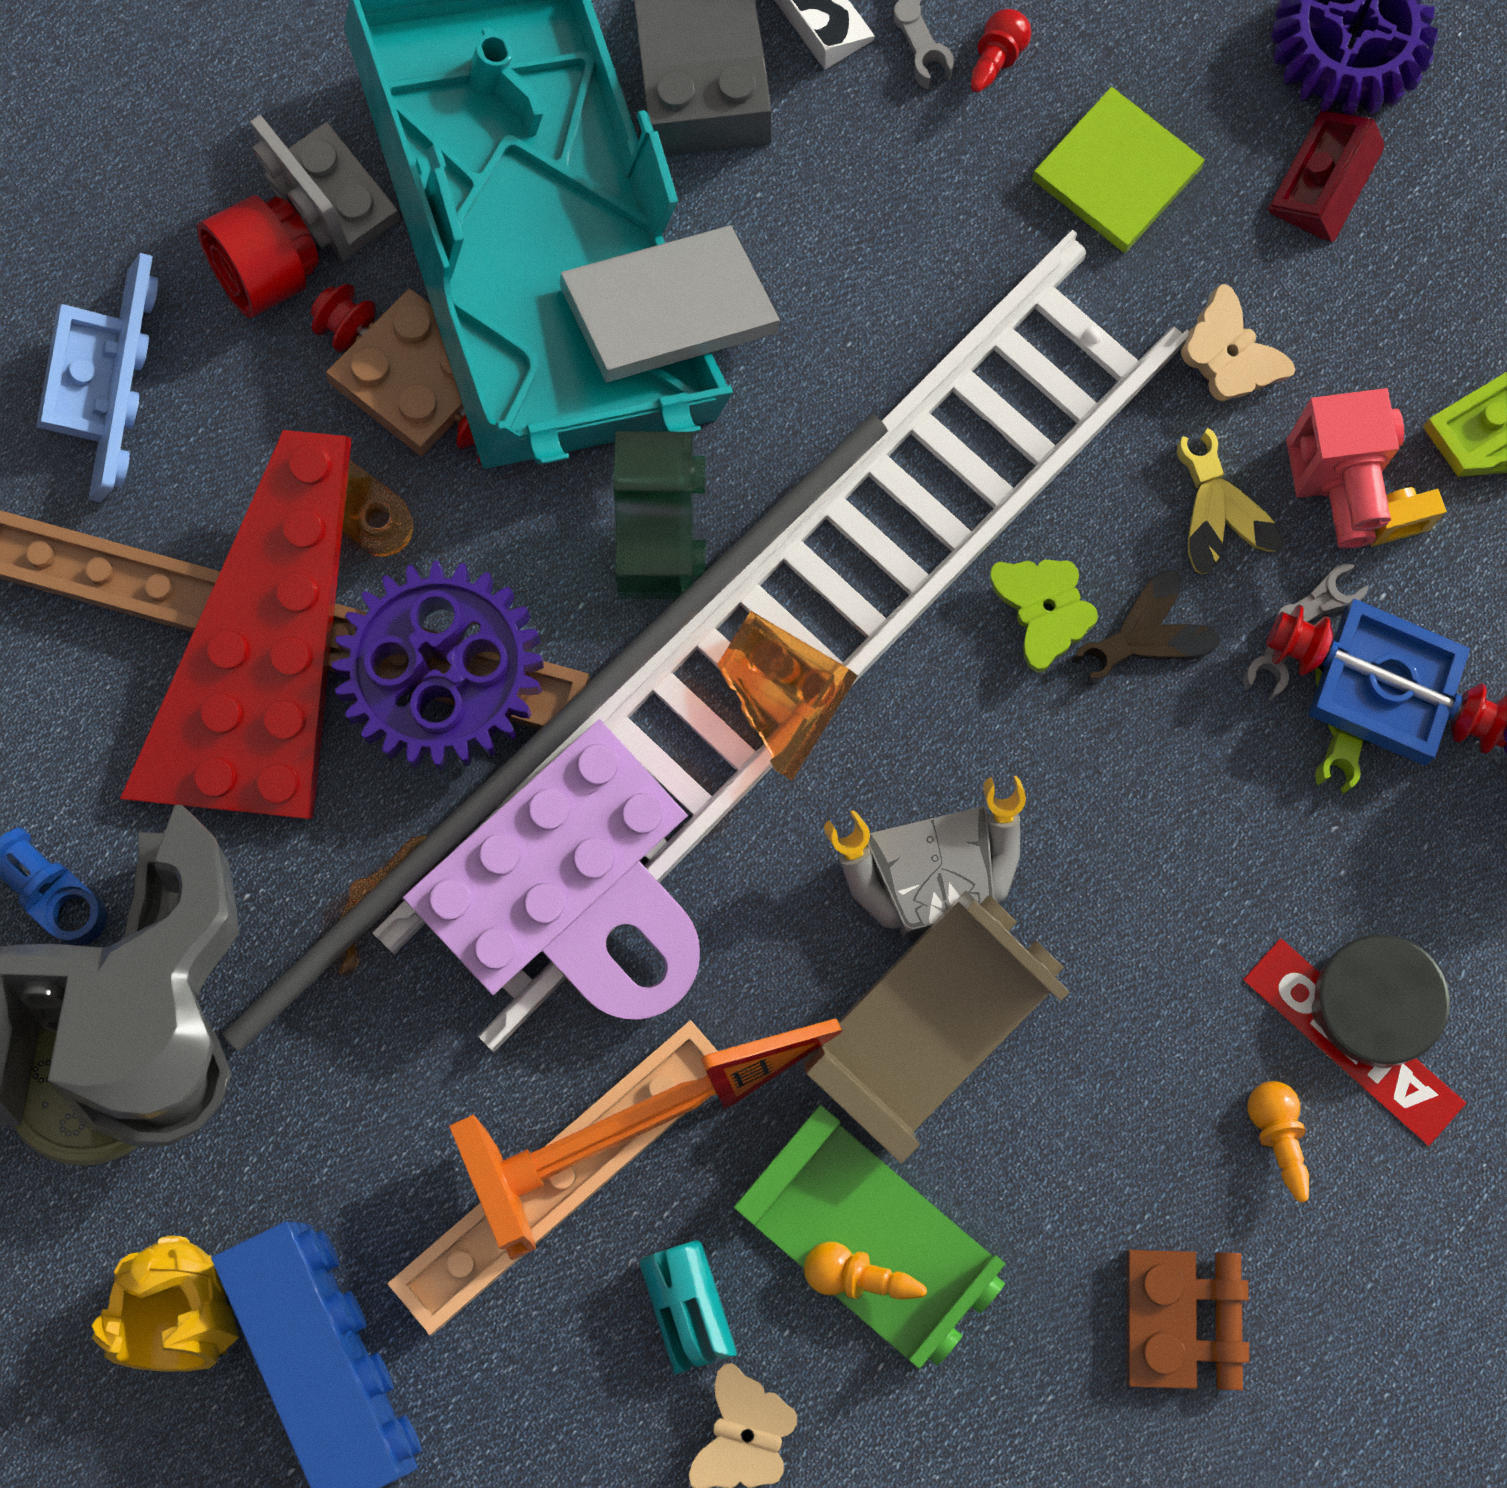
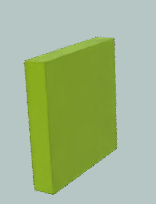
M1111 86L1034 170L1032 180L1123 253H1126L1203 167L1205 159Z

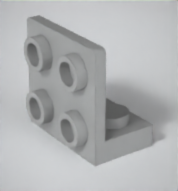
M261 115L250 121L258 139V143L251 147V149L267 171L263 174L266 181L279 198H283L288 202L292 201L319 249H323L329 244L339 258L345 261L401 221L397 208L327 122L288 149Z

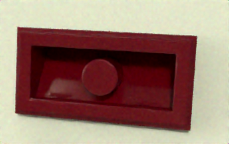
M1320 110L1268 207L1270 214L1320 239L1334 242L1384 150V140L1375 120Z

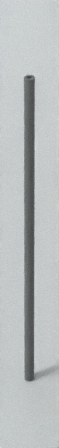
M872 413L867 416L222 1033L227 1041L241 1052L874 446L888 432L885 424Z

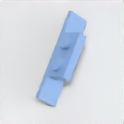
M143 253L138 254L127 270L119 318L64 304L60 305L55 317L36 427L98 442L88 498L89 501L101 503L108 496L114 486L122 487L128 470L129 451L121 450L120 448L124 428H132L138 410L139 393L130 391L133 371H141L146 359L149 336L140 333L143 312L151 313L159 282L158 277L150 276L152 256Z

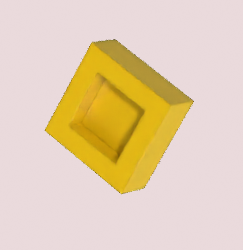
M1410 487L1387 494L1391 521L1383 527L1374 529L1376 540L1370 545L1374 547L1430 531L1447 512L1439 489L1416 494L1415 489Z

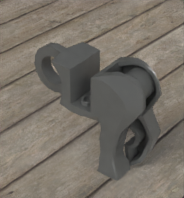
M183 805L174 806L165 833L139 832L134 897L127 919L124 939L103 948L61 944H26L0 947V1127L21 1125L40 1025L49 1031L57 1033L48 1081L89 1129L139 1148L171 1146L199 1131L221 1105L232 1074L219 1039L205 1018L198 1000L200 989L209 974L239 935L237 906L230 866L215 836Z

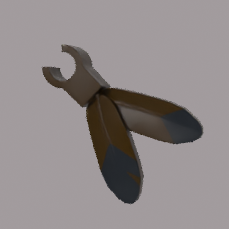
M1175 570L1163 571L1150 580L1131 608L1119 633L1101 642L1086 643L1079 648L1072 662L1079 663L1083 656L1093 655L1102 663V670L1091 672L1087 678L1086 685H1095L1102 682L1112 669L1128 661L1131 656L1147 659H1192L1202 657L1220 645V636L1205 626L1193 624L1160 625L1179 595L1180 577Z

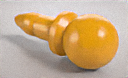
M1279 1081L1264 1082L1258 1085L1248 1098V1115L1253 1124L1262 1130L1259 1134L1261 1144L1266 1147H1273L1278 1167L1282 1169L1281 1176L1284 1184L1298 1202H1306L1309 1197V1173L1307 1167L1303 1165L1304 1157L1298 1141L1306 1133L1304 1124L1297 1121L1300 1115L1299 1098L1295 1091L1285 1083Z
M823 1242L816 1245L810 1250L804 1262V1275L808 1284L816 1292L823 1295H838L845 1291L847 1297L858 1299L864 1291L883 1296L889 1294L891 1298L903 1300L922 1298L927 1293L925 1285L908 1274L899 1271L892 1273L890 1269L870 1265L867 1253L858 1251L853 1255L846 1246L837 1242Z

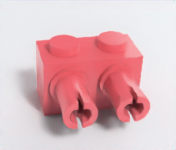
M1388 388L1312 397L1286 439L1296 498L1318 495L1329 497L1339 549H1353L1372 544L1376 540L1374 529L1383 527L1391 521L1382 472L1398 452L1399 447L1403 445L1404 423L1399 409L1391 408Z

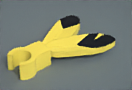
M1209 428L1203 433L1200 440L1207 446V454L1203 456L1191 453L1187 446L1188 438L1182 436L1177 444V455L1179 460L1188 467L1196 488H1199L1194 501L1188 536V555L1194 570L1199 574H1206L1220 557L1225 523L1252 547L1267 552L1278 550L1281 545V536L1275 522L1230 482L1221 479L1224 472L1217 455L1218 439L1215 433Z

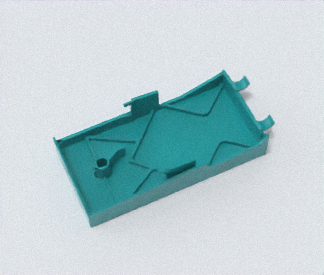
M349 0L344 31L482 468L487 469L534 459L538 465L567 460L569 455L564 452L665 431L669 437L696 433L701 430L700 425H696L716 421L731 397L733 390L731 385L727 386L711 352L606 383L560 287V274L563 271L664 244L663 233L678 203L658 131L654 132L649 115L645 110L638 111L637 114L642 130L638 140L591 0Z

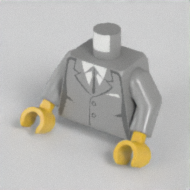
M1014 776L1015 790L1009 798L1003 800L994 797L995 788L992 777L984 782V796L988 808L992 812L988 817L985 806L869 833V828L859 814L855 811H850L851 817L855 821V828L849 836L844 838L838 837L835 827L828 820L824 825V833L834 848L840 852L839 861L852 898L883 927L898 928L903 939L922 936L965 891L971 894L979 903L988 895L997 903H1001L1008 897L1020 860V816L1018 813L1021 812L1026 802L1025 791L1020 779Z

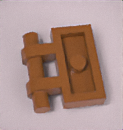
M1126 1250V1386L1197 1389V1361L1216 1362V1389L1243 1390V1363H1249V1342H1242V1301H1249L1248 1280H1242L1241 1253L1215 1252V1279H1196V1252ZM1196 1299L1215 1300L1216 1341L1197 1340Z

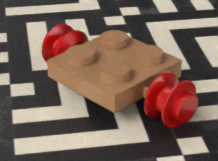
M343 284L338 288L334 286L328 287L317 297L311 308V316L314 317L311 326L312 332L318 336L324 335L329 331L335 334L332 341L333 349L337 352L346 351L326 371L330 385L421 457L455 422L459 424L456 446L460 450H464L473 444L475 445L431 304L409 288L375 322L376 304L371 300L363 301L358 305L353 302L355 288L351 284ZM478 455L477 462H478V464H479L480 466H482L481 461H480V458H479V455Z

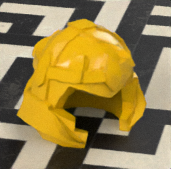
M165 1236L160 1237L158 1242L145 1248L143 1251L130 1253L120 1260L114 1270L115 1278L108 1309H102L100 1316L91 1325L94 1330L92 1339L104 1349V1357L114 1364L134 1369L161 1372H190L211 1368L217 1363L220 1355L227 1354L226 1349L240 1337L236 1328L232 1307L226 1304L224 1287L212 1262V1256H209L200 1247L189 1243L190 1240L185 1237Z

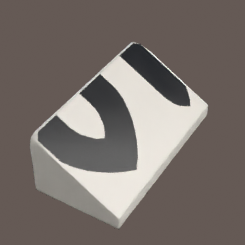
M774 0L824 70L874 40V34L849 0Z

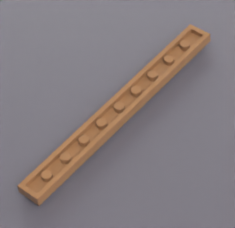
M0 510V579L194 632L220 571ZM335 603L328 671L335 672L332 668V662L350 657V654L341 650L335 642L336 636H355L356 630L346 619V613L353 612L365 616L367 612ZM423 628V630H425L428 633H440L434 630ZM481 652L470 661L468 672L474 676L481 677L490 675L499 666L501 657L494 652ZM399 654L387 657L379 666L378 676L389 680L398 678L407 669L409 658ZM435 656L427 662L430 671L436 669L444 674L451 668L448 660L442 662ZM543 661V669L526 674L539 682L541 693L538 695L521 696V699L531 710L532 715L530 719L511 715L508 720L541 729L590 682L589 673ZM448 697L433 699L455 706V701Z

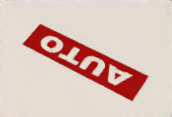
M1280 938L1243 981L1425 1144L1430 1146L1466 1105V1102L1417 1058L1390 1068H1379L1359 1063L1339 1051L1330 1042L1312 1015L1315 986L1320 972Z

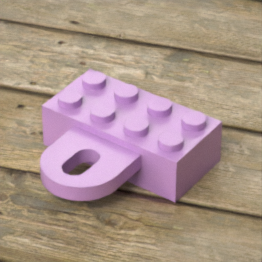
M600 718L402 897L492 995L499 991L542 951L578 992L597 1009L618 1018L645 1019L657 1016L676 1005L690 989L699 967V939L691 919L639 861L688 815ZM621 924L635 927L664 960L665 971L658 983L650 987L637 985L612 959L606 948V940L613 928Z

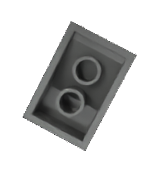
M634 0L647 113L654 132L658 131L665 156L771 144V106L755 0Z

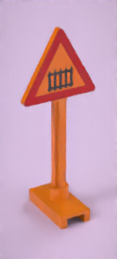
M831 1019L707 1054L701 1058L707 1073L705 1077L682 1082L533 1153L526 1149L503 1160L491 1135L474 1114L450 1125V1130L498 1247L501 1250L506 1248L511 1260L536 1249L519 1197L543 1187V1180L686 1114L713 1095H718L723 1108L733 1106L839 1035L842 1029L838 1020Z

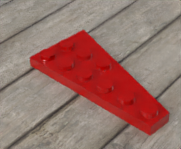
M290 430L282 431L120 799L306 819L314 818L351 438L343 435Z

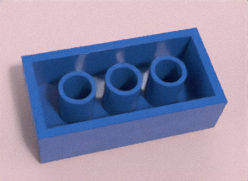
M285 1221L211 1257L310 1488H381L419 1469L414 1455L422 1452L419 1439L406 1415L396 1418L386 1395L387 1392L394 1389L392 1378L380 1354L376 1352L369 1356L358 1332L367 1327L363 1312L351 1291L342 1294L331 1271L339 1266V1260L326 1232L321 1230L315 1233L311 1224Z

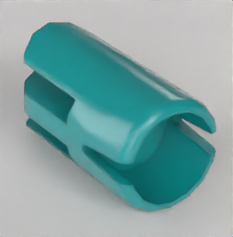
M693 1240L643 1257L639 1262L640 1269L673 1373L678 1375L687 1372L692 1367V1364L695 1367L712 1364L716 1356L724 1360L737 1356V1349L702 1242Z

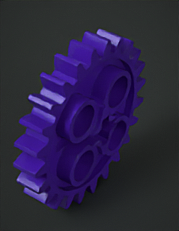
M433 561L429 578L425 579L420 578L412 564L408 565L406 569L407 584L400 587L388 575L383 576V586L387 594L379 599L375 595L364 591L361 596L369 609L367 614L364 616L358 613L347 612L345 615L350 625L356 630L355 636L342 635L336 636L335 639L339 648L350 654L349 658L332 662V668L337 675L351 678V680L335 688L336 694L341 701H356L345 712L346 717L352 724L369 720L361 733V736L368 744H372L386 735L382 751L389 759L394 758L403 747H407V761L413 768L419 766L425 753H431L437 769L444 770L448 753L456 752L463 764L470 766V747L477 744L490 756L494 755L495 748L490 736L499 732L513 740L516 734L508 720L511 715L528 719L532 715L530 708L521 699V696L538 695L541 693L539 682L526 675L527 673L544 668L541 655L525 652L541 642L537 630H520L531 618L526 606H522L508 611L515 598L512 589L507 586L491 595L494 583L491 574L485 572L474 584H471L469 571L466 564L460 563L456 568L452 578H446L439 561ZM443 609L454 613L453 622L445 631L434 634L423 630L424 620L433 611ZM474 624L480 626L477 634L470 635L464 639L466 630ZM481 652H494L501 657L499 666L490 675L481 677L474 676L468 672L470 661ZM399 654L409 658L407 669L398 678L389 680L378 676L379 666L387 657ZM435 656L442 662L448 660L451 668L442 674L436 669L430 671L427 662ZM414 691L407 705L403 707L397 705V701L401 696H406ZM448 697L455 701L454 711L446 720L433 723L423 718L424 708L434 698Z

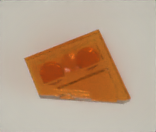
M750 611L717 664L730 689L738 694L742 702L741 709L752 729L759 733L773 759L770 760L772 766L777 772L790 780L794 779L858 677L849 668L753 611Z

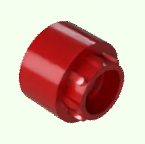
M251 195L197 223L198 238L215 277L235 307L245 317L250 319L306 289L305 276L313 273L314 268L319 263L317 249L309 230L295 208L283 198L274 196L264 202L257 195Z

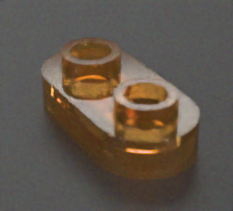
M349 460L342 535L373 556L385 557L398 553L409 543L414 529L413 518L406 503L396 493L352 460ZM382 511L390 514L389 521L383 527L373 528L369 526V519L374 513Z

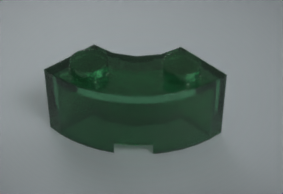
M616 431L615 575L619 598L677 599L694 583V577H700L706 571V540L694 539V494H706V456L693 455V432Z

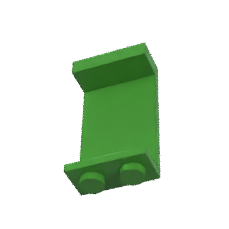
M820 1104L734 1208L803 1269L806 1256L813 1247L823 1242H837L846 1246L853 1255L858 1251L867 1253L870 1265L890 1269L892 1273L896 1271L906 1273L924 1284L927 1288V1293L922 1298L898 1300L891 1298L889 1294L883 1296L864 1291L858 1299L847 1297L845 1291L834 1296L917 1368L920 1369L928 1359L938 1366L963 1336L954 1327L969 1308L972 1307L981 1314L1005 1285V1282L996 1275L1006 1263L997 1255L988 1253L840 1126L841 1122Z

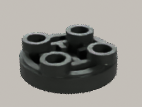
M1386 934L1368 935L1347 943L1337 950L1324 964L1315 986L1312 1015L1330 1042L1344 1055L1366 1065L1390 1068L1423 1055L1437 1042L1444 1031L1449 1016V991L1439 966L1421 947L1398 936Z

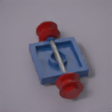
M1355 598L1345 607L1334 640H1332L1333 631L1330 618L1324 616L1315 625L1304 621V608L1301 605L1296 606L1291 614L1282 611L1276 618L1266 642V647L1274 650L1272 663L1277 665L1287 656L1297 659L1298 673L1301 676L1315 670L1320 665L1324 666L1308 716L1424 766L1436 757L1447 720H1450L1454 742L1460 743L1471 734L1479 738V751L1482 754L1489 753L1495 745L1502 748L1507 744L1504 738V730L1507 727V695L1503 696L1496 703L1486 699L1487 688L1482 683L1467 690L1462 696L1456 693L1471 648Z

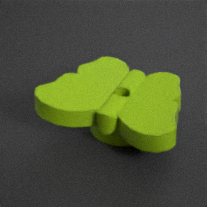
M1044 559L1038 566L1031 561L1016 564L996 562L990 571L989 581L991 586L1003 602L1018 610V623L1020 626L1027 628L1023 643V653L1028 667L1036 673L1044 672L1056 658L1069 650L1071 643L1080 642L1086 633L1095 626L1098 619L1097 610L1091 603L1080 600V593L1075 588L1079 579L1078 569L1068 560L1054 561ZM1046 603L1051 604L1054 610L1048 611L1043 605Z

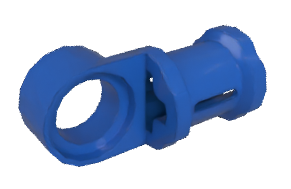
M17 827L3 834L0 837V879L20 896L18 900L19 905L49 934L68 945L80 946L88 944L99 937L105 928L107 920L106 907L101 898L89 890L62 863L56 862L52 864L30 844L31 835L24 828ZM20 864L30 871L29 876L20 868ZM74 898L86 899L91 911L86 925L77 931H63L58 921L59 910L63 904Z

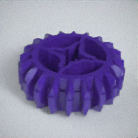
M1280 0L1275 12L1276 22L1271 31V42L1277 44L1273 54L1274 64L1287 66L1283 74L1284 84L1295 82L1303 84L1299 92L1301 101L1315 94L1322 98L1320 106L1323 112L1329 110L1333 103L1342 104L1343 112L1347 115L1354 114L1358 105L1361 104L1371 117L1375 112L1379 111L1383 102L1393 108L1401 101L1405 92L1411 93L1412 90H1415L1423 77L1422 73L1427 71L1434 58L1432 48L1438 37V29L1431 26L1435 17V7L1420 5L1422 0ZM1359 22L1360 27L1356 35L1357 39L1353 48L1348 49L1347 45L1351 38V31L1355 23ZM1367 66V67H1372V68H1356V67Z

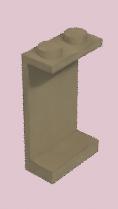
M965 891L838 1021L842 1032L801 1059L806 1074L901 1164L920 1146L914 1131L1050 992L1060 1001L1070 993L1056 978L1064 967L1037 940L1026 949L1009 932L1018 922L990 895L979 903L971 894Z

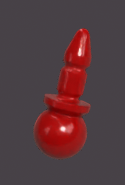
M1002 9L995 12L987 20L984 34L978 42L980 58L971 74L970 87L974 93H979L990 86L999 71L1011 67L1017 60L1018 55L1027 48L1031 39V26L1028 19L1021 12L1015 9Z

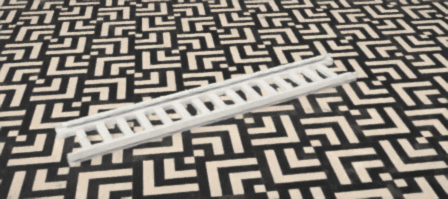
M1071 230L882 420L888 432L539 765L469 836L600 718L652 777L692 815L687 823L668 842L663 838L644 856L648 860L644 867L660 883L1171 360L1185 344L1189 331L1186 330L1182 333L1176 327H1171L1139 361L1056 289L1084 260L1086 255L1085 248L1075 240L1077 233ZM1034 309L1039 311L1118 381L1098 403L1014 330ZM993 351H996L1077 423L1057 445H1054L973 373ZM952 392L983 420L989 422L1011 445L1035 465L1014 488L931 415ZM910 434L994 508L972 531L889 457ZM868 477L897 503L906 508L928 531L952 551L930 574L926 573L846 500ZM826 519L909 594L887 618L878 612L803 543ZM783 562L867 638L844 662L836 657L761 587ZM740 606L824 682L800 707L717 631ZM697 649L780 726L757 751L750 747L673 674ZM653 693L736 770L733 776L713 796L707 793L629 719ZM404 901L373 934L393 954H396L425 922ZM551 961L533 980L521 969L502 987L514 999L478 1037L495 1052L554 992L566 977Z

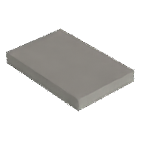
M732 225L570 269L560 274L562 292L606 383L778 332L780 319Z

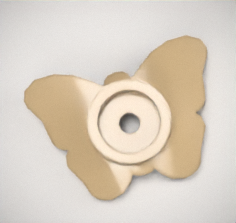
M1226 284L1218 286L1211 292L1207 306L1199 314L1197 324L1190 329L1186 342L1181 349V356L1184 362L1190 367L1198 368L1201 374L1209 380V391L1219 401L1246 396L1253 390H1260L1270 383L1284 381L1291 377L1296 370L1293 362L1284 353L1275 348L1254 343L1256 334L1251 329H1243L1242 308L1234 290Z
M733 1363L724 1364L718 1370L715 1380V1398L722 1414V1418H719L714 1425V1434L717 1437L701 1449L693 1460L689 1472L690 1484L693 1488H710L714 1486L733 1488L740 1481L748 1488L763 1484H775L784 1473V1463L778 1453L782 1443L781 1437H785L793 1432L797 1425V1413L776 1393H765L761 1383L747 1377ZM745 1429H750L754 1433V1438L750 1442H746L741 1438V1433Z

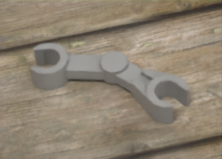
M899 0L894 7V23L899 29H902L915 55L913 74L916 82L923 88L929 89L931 76L923 65L931 61L940 63L944 68L947 79L951 80L954 64L953 55L946 46L934 42L921 16V0Z
M1342 564L1336 566L1310 595L1295 604L1283 606L1277 613L1275 620L1282 611L1291 614L1298 605L1303 606L1304 621L1308 623L1319 616L1344 611L1345 607L1354 598L1359 601L1364 598L1368 591V586H1364L1351 596L1341 594L1337 590L1336 580L1348 575L1354 568V565ZM1266 647L1263 656L1255 659L1244 673L1243 683L1245 690H1249L1255 680L1256 671L1262 669L1269 670L1276 678V686L1269 697V700H1273L1287 686L1289 672L1285 665L1287 657L1279 664H1273L1274 650Z

